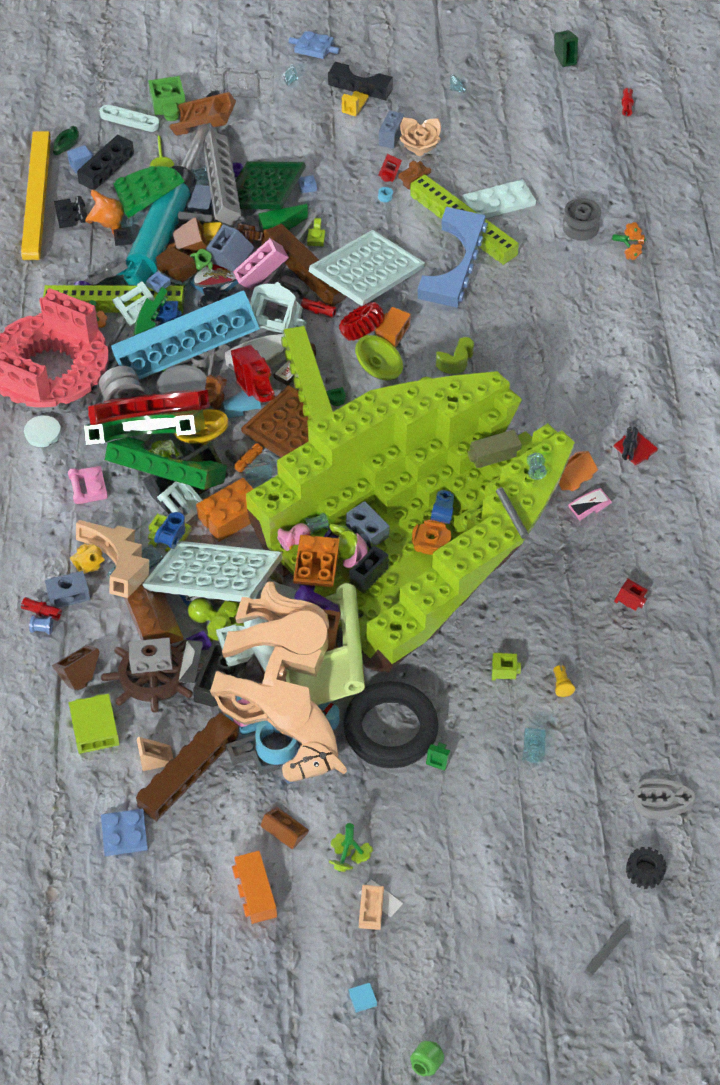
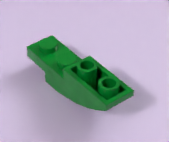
M161 287L154 301L146 298L137 316L133 336L155 327L156 323L153 321L159 313L157 308L159 305H164L168 298L165 296L168 290Z

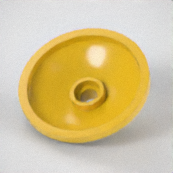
M204 409V429L196 434L177 435L175 433V436L179 440L191 444L210 442L222 435L227 429L228 417L222 411Z

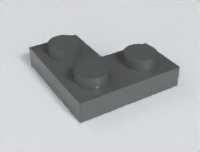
M107 262L101 266V270L89 273L87 275L88 278L83 281L88 282L90 285H95L107 277L117 275L125 270L127 266L125 262Z
M255 735L226 744V749L233 765L253 759L259 776L279 770V765L266 763L258 756ZM266 736L261 743L265 747L272 749Z

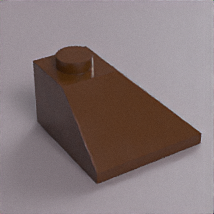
M85 645L53 664L52 667L68 688L81 690L93 678L100 651L98 648Z

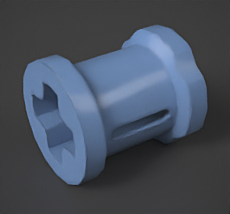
M32 615L29 625L30 632L40 631L51 634L53 618L50 616L48 618H39L36 615Z

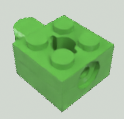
M180 76L148 80L155 116L164 115L167 121L179 119L180 111L178 106L181 103H185V94Z

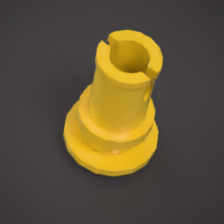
M560 665L554 667L556 695L559 697L572 695L575 692V686L567 676L566 667L564 665L561 668Z

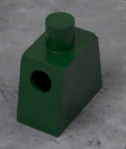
M570 30L554 34V53L562 67L577 65L578 37Z

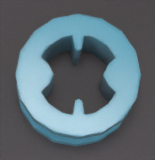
M381 187L378 191V199L381 202L392 200L393 190L389 187Z

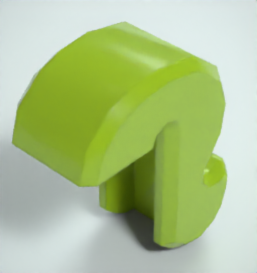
M469 337L459 338L454 355L437 351L436 367L448 374L463 372L467 368L468 357H473L474 341Z

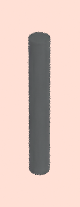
M502 487L498 488L496 493L522 539L527 538L529 534Z
M623 923L587 967L585 973L589 977L594 975L631 929L628 924Z

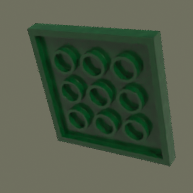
M247 161L235 180L240 209L281 210L306 168L305 162Z

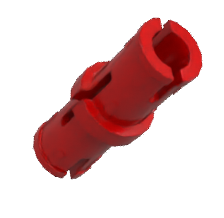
M628 88L623 90L621 105L623 106L622 114L626 116V112L627 116L632 115L634 99L632 98L633 90L631 88L629 92Z
M303 298L301 301L303 309L313 311L317 315L320 313L332 318L336 315L337 307L323 304L322 301L316 302Z
M28 597L22 600L21 604L23 605H21V609L36 613L39 617L50 616L55 621H58L61 617L62 609L47 605L44 601L38 602Z

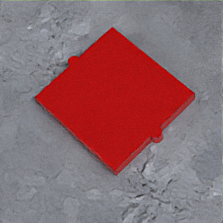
M639 432L637 435V448L634 450V458L631 460L634 465H638L645 459L648 460L649 456L658 451V448ZM625 435L613 446L620 453H623Z

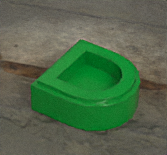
M343 387L326 391L331 405L341 406L345 403L346 393Z

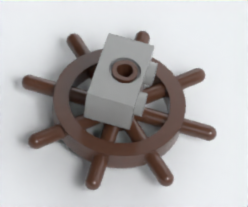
M170 638L129 642V652L121 647H116L114 652L122 657L118 672L103 673L101 675L102 681L120 680V684L125 692L116 699L115 703L121 706L132 697L140 701L150 702L151 711L156 713L159 710V701L167 699L177 692L187 698H191L193 692L184 686L185 683L179 682L184 657L182 652L185 650L187 639L183 640L176 647L170 645ZM172 661H174L177 664V666H172ZM204 663L198 664L197 671H201ZM176 674V676L173 679H171L167 675ZM131 678H140L135 683L129 680ZM159 682H162V683L165 684V685H162V686H159V687H158V683H159ZM146 683L150 684V688H145L143 686Z

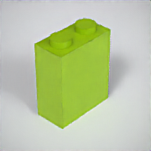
M98 694L94 697L80 698L68 702L79 754L119 745L109 694Z

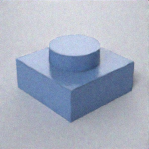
M314 175L300 177L298 186L301 194L317 191Z
M156 272L146 281V286L157 293L161 287L166 289L171 284L170 278L159 272Z

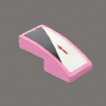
M599 488L568 504V507L576 518L581 521L593 511L597 514L612 502L603 490Z

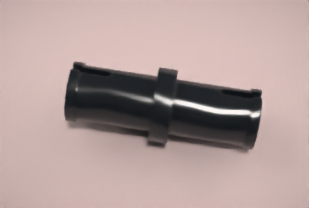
M628 427L626 438L623 440L622 458L627 461L628 455L629 461L634 458V450L637 448V435L639 432L636 427H633V432H631L632 427Z

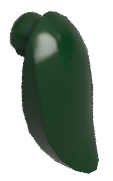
M70 126L69 129L62 131L56 137L53 145L54 155L65 152L77 143L79 131L76 126Z

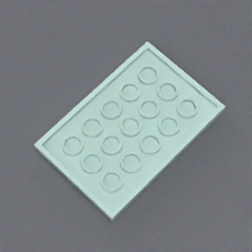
M371 230L310 265L309 272L357 304L363 306L422 270L425 262L374 230Z
M179 541L174 549H170L144 581L143 587L148 591L205 597L208 599H222L225 601L240 602L242 597L254 599L281 562L282 552Z

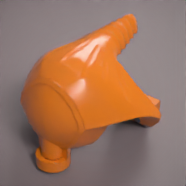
M91 190V196L96 204L86 217V223L99 222L103 227L111 228L113 234V229H122L121 222L124 216L122 203L113 198H108L95 190Z

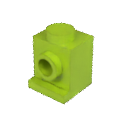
M493 653L492 681H496V679H516V675L521 672V662H517V654Z

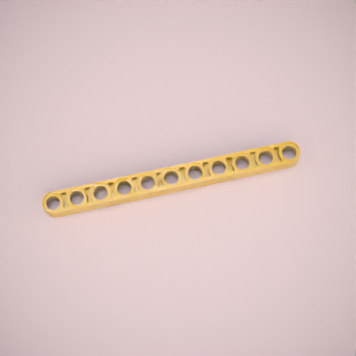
M33 131L21 247L23 261L40 260L51 145L50 131Z

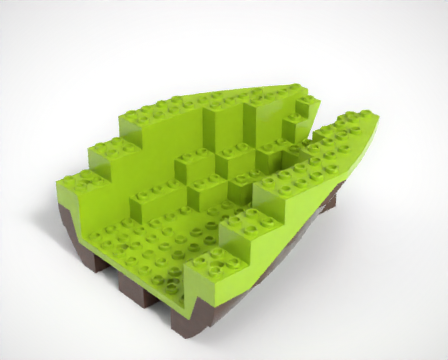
M498 371L445 376L370 390L308 426L309 442L278 459V475L246 493L249 520L263 550L282 552V560L276 567V570L282 577L290 573L294 576L298 545H293L291 550L286 551L277 538L279 528L284 531H290L296 524L303 523L309 527L310 536L323 537L329 530L330 524L347 527V512L364 501L389 525V538L377 545L378 548L388 554V570L381 575V578L376 580V583L371 585V588H368L366 593L356 589L358 613L363 615L359 618L363 665L368 669L389 673L408 655L433 638L457 608L462 606L493 571L501 567L523 544L525 539H522L498 497L496 493L498 488L502 487L529 534L542 515L562 477L575 442L562 430L557 432L548 423L534 431L533 437L527 431L518 435L522 446L517 451L515 458L481 468H476L474 462L470 461L468 451H470L471 442L506 432L522 401L510 389V382ZM446 490L454 495L450 524L444 523L446 528L451 531V541L433 552V555L415 551L412 543L414 527L417 524H424V521L431 519L438 491ZM433 535L427 537L429 539H435ZM340 552L334 586L315 587L314 592L323 597L336 594V589L344 583L350 584L349 571L353 567L347 568L343 565Z

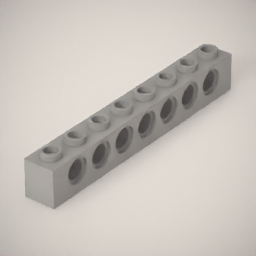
M210 130L203 141L214 217L218 221L233 226L240 219L241 211L228 138Z

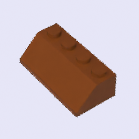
M142 583L128 598L124 597L141 641L170 638V644L184 640L164 592L148 591L143 587Z

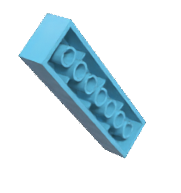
M243 290L111 345L118 365L133 368L138 378L142 379L257 331L260 328Z

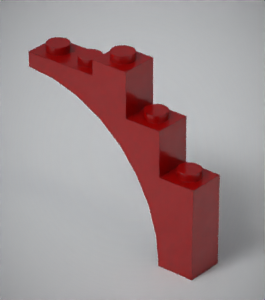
M208 389L170 391L162 394L106 400L103 403L88 406L90 425L145 415L210 408Z

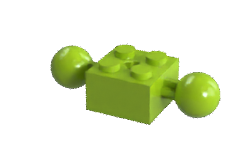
M196 598L188 606V614L193 621L197 623L211 621L207 626L208 637L211 642L213 640L219 641L216 633L218 629L235 624L236 626H244V622L237 623L235 619L240 605L236 601H224L218 611L213 610L211 602L205 598Z

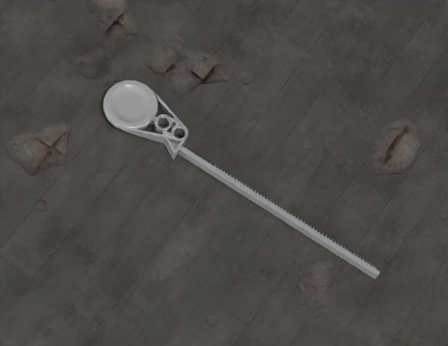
M317 213L308 218L297 235H295L301 243L307 237L308 229L314 227V218H318ZM282 263L264 279L261 285L273 284L286 264ZM232 341L168 367L159 376L157 381L158 394L170 391L205 389L207 376L204 372L209 369L208 375L213 374L215 363L225 359V352L230 350L229 345ZM192 361V366L186 365L188 362Z

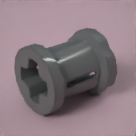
M238 439L231 449L225 451V456L230 462L235 464L249 450V447L244 441Z

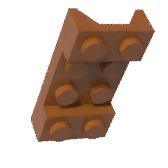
M230 92L181 103L178 106L181 115L179 123L170 124L169 128L178 136L189 133L191 127L211 123L213 127L224 126L228 122L236 100Z

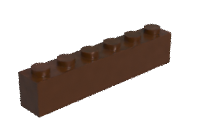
M279 224L266 230L263 243L272 239L282 245L288 256V259L283 263L327 305L334 306L346 299V295H343L340 291L309 272L310 265L319 261V259L287 228Z
M221 712L216 717H212L208 721L207 726L202 731H198L193 740L188 745H184L179 754L174 759L169 760L160 773L154 775L151 783L138 792L136 796L137 807L143 809L145 814L157 822L227 750L226 744L234 742L240 736L239 725Z

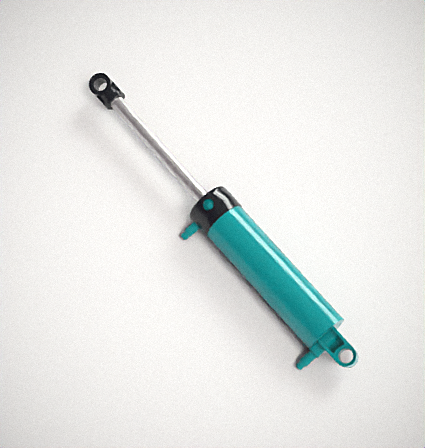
M218 90L212 91L206 97L218 95L220 92ZM211 123L200 125L182 166L170 167L175 169L185 182L152 203L126 258L127 268L117 274L120 276L124 275V279L129 286H137L140 282L146 285L148 278L157 272L158 264L156 257L168 248L167 246L172 239L173 232L180 221L178 214L179 212H184L187 202L195 189V185H197V179L191 172V168Z

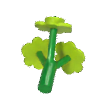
M347 823L345 825V834H336L335 838L330 842L331 847L335 849L334 852L337 855L342 854L340 861L329 860V863L333 864L334 869L338 870V872H346V870L353 869V866L345 863V859L351 854V850L355 848V853L351 856V860L359 864L370 858L373 847L369 843H364L360 847L354 840V824Z

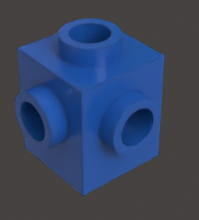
M165 301L163 306L160 305V311L156 316V321H159L160 325L182 316V312L178 308V301Z

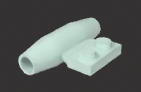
M257 618L244 622V626H236L235 624L216 630L222 650L228 631H240L267 621ZM256 646L225 659L228 667L247 662L255 655L264 671H266L275 647Z

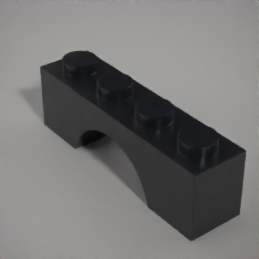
M334 62L328 72V85L352 92L357 91L386 101L393 90V77L381 73L372 77H359L350 71L349 65Z

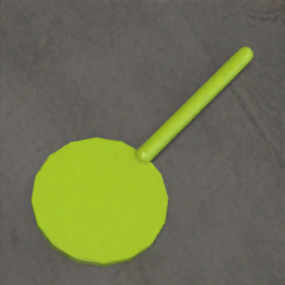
M158 136L159 157L151 161L150 167L174 166L173 160L162 155L161 137Z

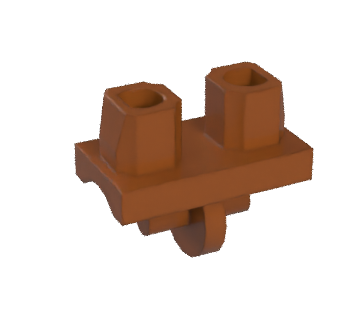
M411 161L409 168L399 173L398 178L403 181V186L410 190L411 183L423 175L430 174L431 169L425 167L421 161Z
M208 375L206 379L205 389H208L209 405L214 410L221 408V402L225 396L223 389L227 384V379L220 375L217 377Z

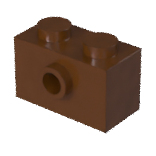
M171 246L156 257L158 270L181 283L197 272L194 258Z

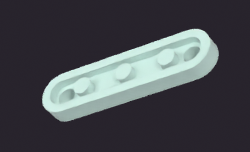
M104 105L99 110L100 117L107 121L149 132H154L159 128V119L155 116L113 105Z

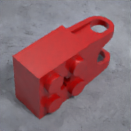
M252 345L231 350L236 382L248 397L253 396L259 402L273 400L275 393L269 381L271 370L265 358L261 357L259 351L255 350Z

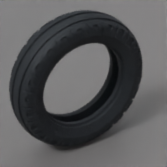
M398 681L378 682L367 686L351 700L344 716V733L351 749L367 763L382 768H401L419 761L428 753L430 745L434 744L437 737L438 717L430 699L416 687ZM383 703H398L408 707L416 714L420 728L416 736L409 742L399 746H384L372 741L366 735L362 727V721L367 712L373 707Z

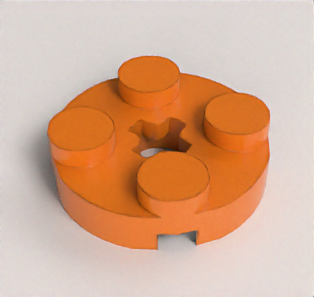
M426 520L424 524H417L412 531V543L415 551L433 555V552L451 541V531L442 522ZM433 535L435 539H429L427 537Z

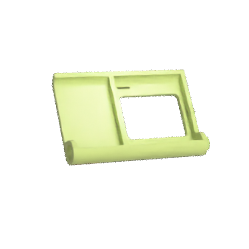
M348 583L340 585L336 589V594L324 597L340 606L343 646L327 651L324 654L317 677L285 669L287 671L286 682L308 687L311 701L316 705L357 694L365 688L357 594L355 586Z

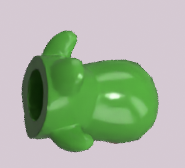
M200 249L197 253L190 255V257L194 258L197 271L202 270L206 266H208L209 270L212 269V255L210 252Z

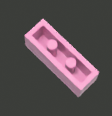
M269 239L236 268L233 273L239 284L252 291L285 262L288 256L282 245Z

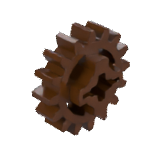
M238 223L237 227L229 226L237 229L250 243H253V239L263 240V232L255 230L253 225Z

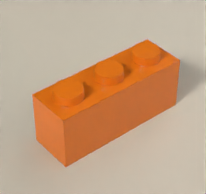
M260 851L234 857L235 865L232 866L234 878H239L240 884L237 885L239 896L245 899L246 904H242L245 917H250L251 924L276 918V905Z

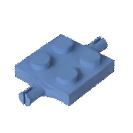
M305 31L299 39L289 38V44L296 45L294 47L295 53L324 59L328 53L339 54L340 48L332 47L334 38L327 35Z

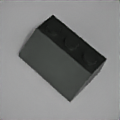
M213 640L193 688L194 702L211 707L218 706L215 697L210 692L216 671L236 678H242L248 661L228 667L227 661L222 654L220 642Z

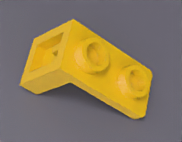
M354 91L352 95L343 94L342 113L357 116L368 100V95Z

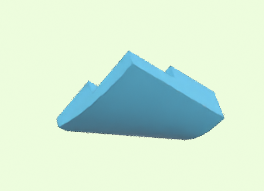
M244 391L222 402L224 413L228 418L243 416V411L261 408V403L253 396L248 397Z

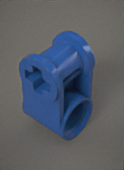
M446 490L438 491L430 520L450 524L454 495Z
M180 512L169 514L162 526L158 528L154 541L156 543H164L169 545V548L174 549L185 534L184 515Z

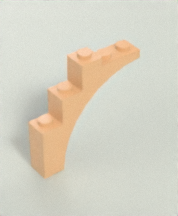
M82 520L76 523V540L87 544H95L116 565V569L110 575V594L128 598L149 576V559L142 558V544L135 543V530L122 526H116L113 529Z

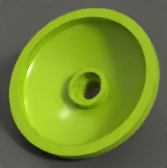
M375 335L363 336L357 342L355 353L358 362L368 374L380 380L391 381L402 373V358L390 342Z

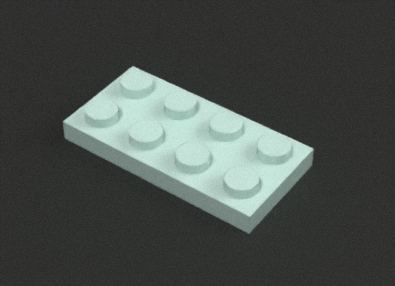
M523 179L462 195V201L478 214L485 215V218L536 205V200Z

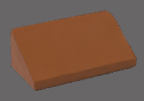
M278 807L264 814L261 822L263 829L291 849L295 848L309 832L305 826Z

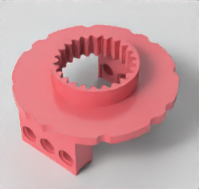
M48 288L47 294L39 299L42 313H39L37 316L21 318L6 326L4 332L0 333V394L4 397H10L11 401L15 403H25L29 407H55L60 403L68 404L78 400L92 391L91 388L94 385L99 384L100 377L107 371L109 363L108 346H106L105 338L98 329L95 306ZM50 349L54 352L60 350V353L65 352L66 355H70L74 365H71L72 370H67L68 374L63 373L61 378L57 376L55 380H52L51 378L48 379L46 365L42 366L32 362L30 356L35 357L37 352L42 354L43 350L49 352Z

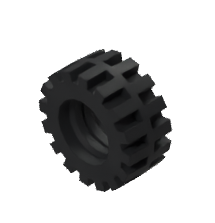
M641 847L640 850L637 848L633 853L631 852L626 865V873L628 879L631 878L633 885L637 883L639 888L644 886V889H648L650 886L652 889L655 888L656 884L659 885L667 867L662 853L659 855V851L656 849L652 851V847H648V849ZM641 862L650 863L654 866L655 872L650 874L643 873L638 869L637 864Z

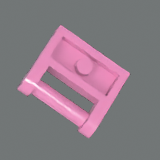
M101 466L80 470L74 468L68 471V477L71 479L73 486V500L75 504L108 499ZM84 478L86 494L81 492L79 479Z

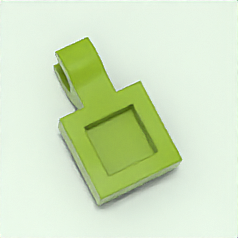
M314 218V229H308L307 246L324 247L325 230L321 229V218Z

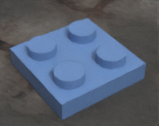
M143 809L101 814L105 856L148 850Z

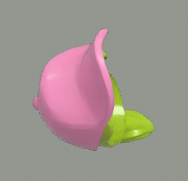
M330 524L332 533L339 536V552L343 565L347 568L353 567L368 553L365 540L358 533H354L345 526Z

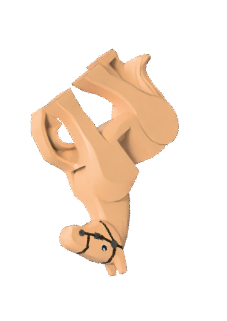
M267 582L262 590L261 599L241 598L235 618L237 623L257 618L267 622L259 623L240 631H228L222 650L223 657L226 658L256 646L275 647L266 667L263 682L260 684L216 671L210 691L211 695L215 697L221 711L244 725L268 721L282 734H286L302 744L297 755L282 766L283 776L287 781L296 782L320 776L334 769L345 774L347 768L338 757L333 730L321 709L311 701L309 688L285 682L287 674L285 669L317 677L324 654L328 649V616L316 604L282 596L277 592L274 582ZM237 696L249 701L250 703H248L247 705H241L237 703Z

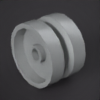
M128 366L114 367L100 377L99 389L104 396V401L144 395L143 387L133 368Z

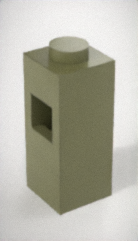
M515 430L471 442L468 457L471 462H474L476 468H481L515 458L522 444Z

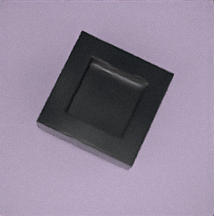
M130 228L113 229L115 246L132 244Z

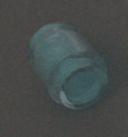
M270 462L247 464V468H244L245 477L250 479V482L267 480L268 477L273 476Z

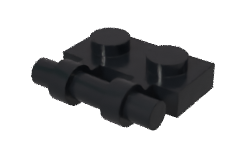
M76 196V201L71 203L70 198L54 201L59 228L76 226L75 221L79 220L81 223H86L85 219L88 215L84 209L85 202L81 196Z

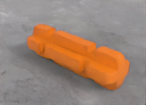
M258 443L254 444L251 447L252 449H249L241 457V460L235 463V470L242 472L262 452V446Z

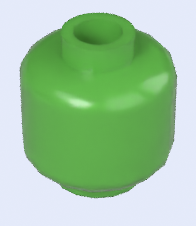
M431 1041L420 1042L410 1057L412 1069L420 1076L434 1075L444 1062V1053L440 1045Z

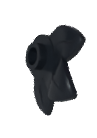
M215 287L203 288L204 296L199 299L197 305L202 308L221 300L220 297L222 296L226 298L231 295L227 291H219Z

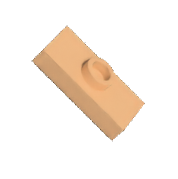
M362 885L359 928L381 930L384 886Z

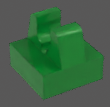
M440 742L437 746L431 744L427 753L426 765L445 771L450 756V750L446 749L447 744Z

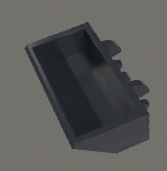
M211 442L201 443L195 448L189 443H182L179 445L182 456L176 458L174 454L169 455L170 458L195 462L211 460L222 464ZM226 471L225 479H226L227 477H229L227 471ZM153 474L142 479L153 499L170 514V509L163 501L160 502L157 497L176 481ZM191 486L198 495L208 490ZM169 494L168 497L178 508L181 507L175 498Z

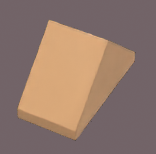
M142 737L137 738L143 771L165 767L167 762L173 759L170 745Z

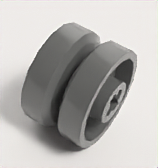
M577 198L568 202L564 209V233L571 239L578 241L594 238L600 226V206L587 198Z

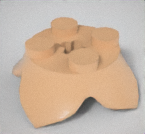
M403 117L400 125L402 134L400 140L408 150L414 152L417 156H422L424 153L431 151L441 141L439 137L441 132L439 118L428 119L423 124H419L413 118Z

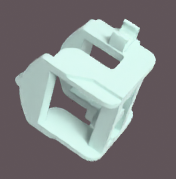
M279 282L263 284L254 288L250 305L259 328L283 334L284 329L300 326L306 327L307 322L301 319L302 306L296 301V297L288 289L282 287ZM267 302L288 307L284 321L279 319L274 321L268 320L269 318L263 315Z

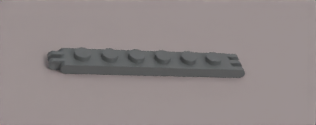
M125 318L108 345L109 363L107 371L119 366L111 345L133 337L135 324L130 326ZM99 384L94 385L91 388L92 391L79 398L80 407L84 408L86 405V409H88V406L98 404L102 397Z

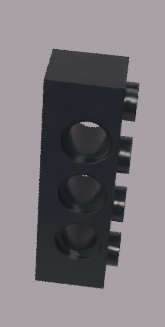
M117 134L77 170L79 184L91 190H96L134 155L133 141Z

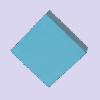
M370 983L348 989L355 1013L377 1006Z

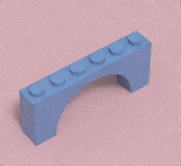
M446 207L442 217V230L456 236L463 244L466 253L462 262L452 271L439 276L422 275L417 289L418 299L458 308L459 302H463L465 295L463 290L468 287V276L473 272V261L477 260L479 253L477 249L483 242L482 234L487 231L488 223L485 222V215Z

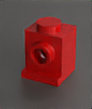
M387 154L378 176L385 182H393L402 160Z
M627 578L614 602L618 603L619 601L635 611L638 607L642 609L647 601L645 595L648 590Z

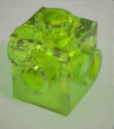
M171 439L158 440L150 445L152 448L147 450L170 458L169 455L174 454L176 457L180 456Z

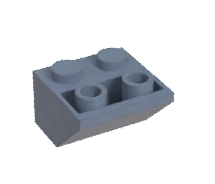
M223 224L206 249L212 255L211 262L213 264L234 271L249 258L254 251V246L237 229Z

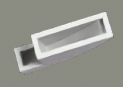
M283 334L256 338L225 352L226 365L234 371L231 350L252 345L255 350L259 351L260 356L265 358L271 370L286 359V348H283L281 344Z

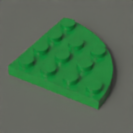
M151 166L125 177H120L113 184L122 203L123 210L127 217L130 218L185 181L173 168Z

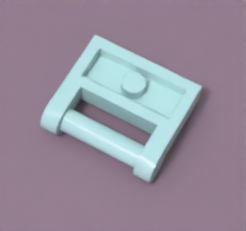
M140 282L137 284V287L123 296L114 298L113 303L120 310L128 324L132 326L135 324L146 298L152 301L155 298L146 285ZM141 292L144 294L143 297L129 306H124L123 303Z
M174 482L157 497L160 502H164L172 513H182L168 497L171 494L188 513L184 515L185 523L197 514L196 504L203 501L190 485L180 482Z

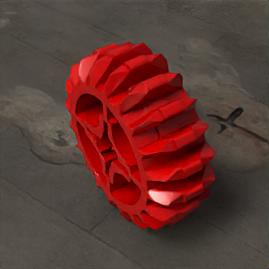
M369 302L349 312L341 320L339 329L343 337L348 341L359 340L363 336L375 331L383 323L385 314L378 303Z

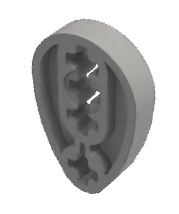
M655 778L641 781L636 786L633 795V803L636 810L641 815L651 819L668 818L681 814L691 808L695 801V793L686 786L674 781ZM652 795L657 799L656 802H653L650 798ZM662 795L667 799L666 802L661 798ZM640 796H644L646 801H642V798H640ZM682 796H686V798L689 800L684 801V798H682Z

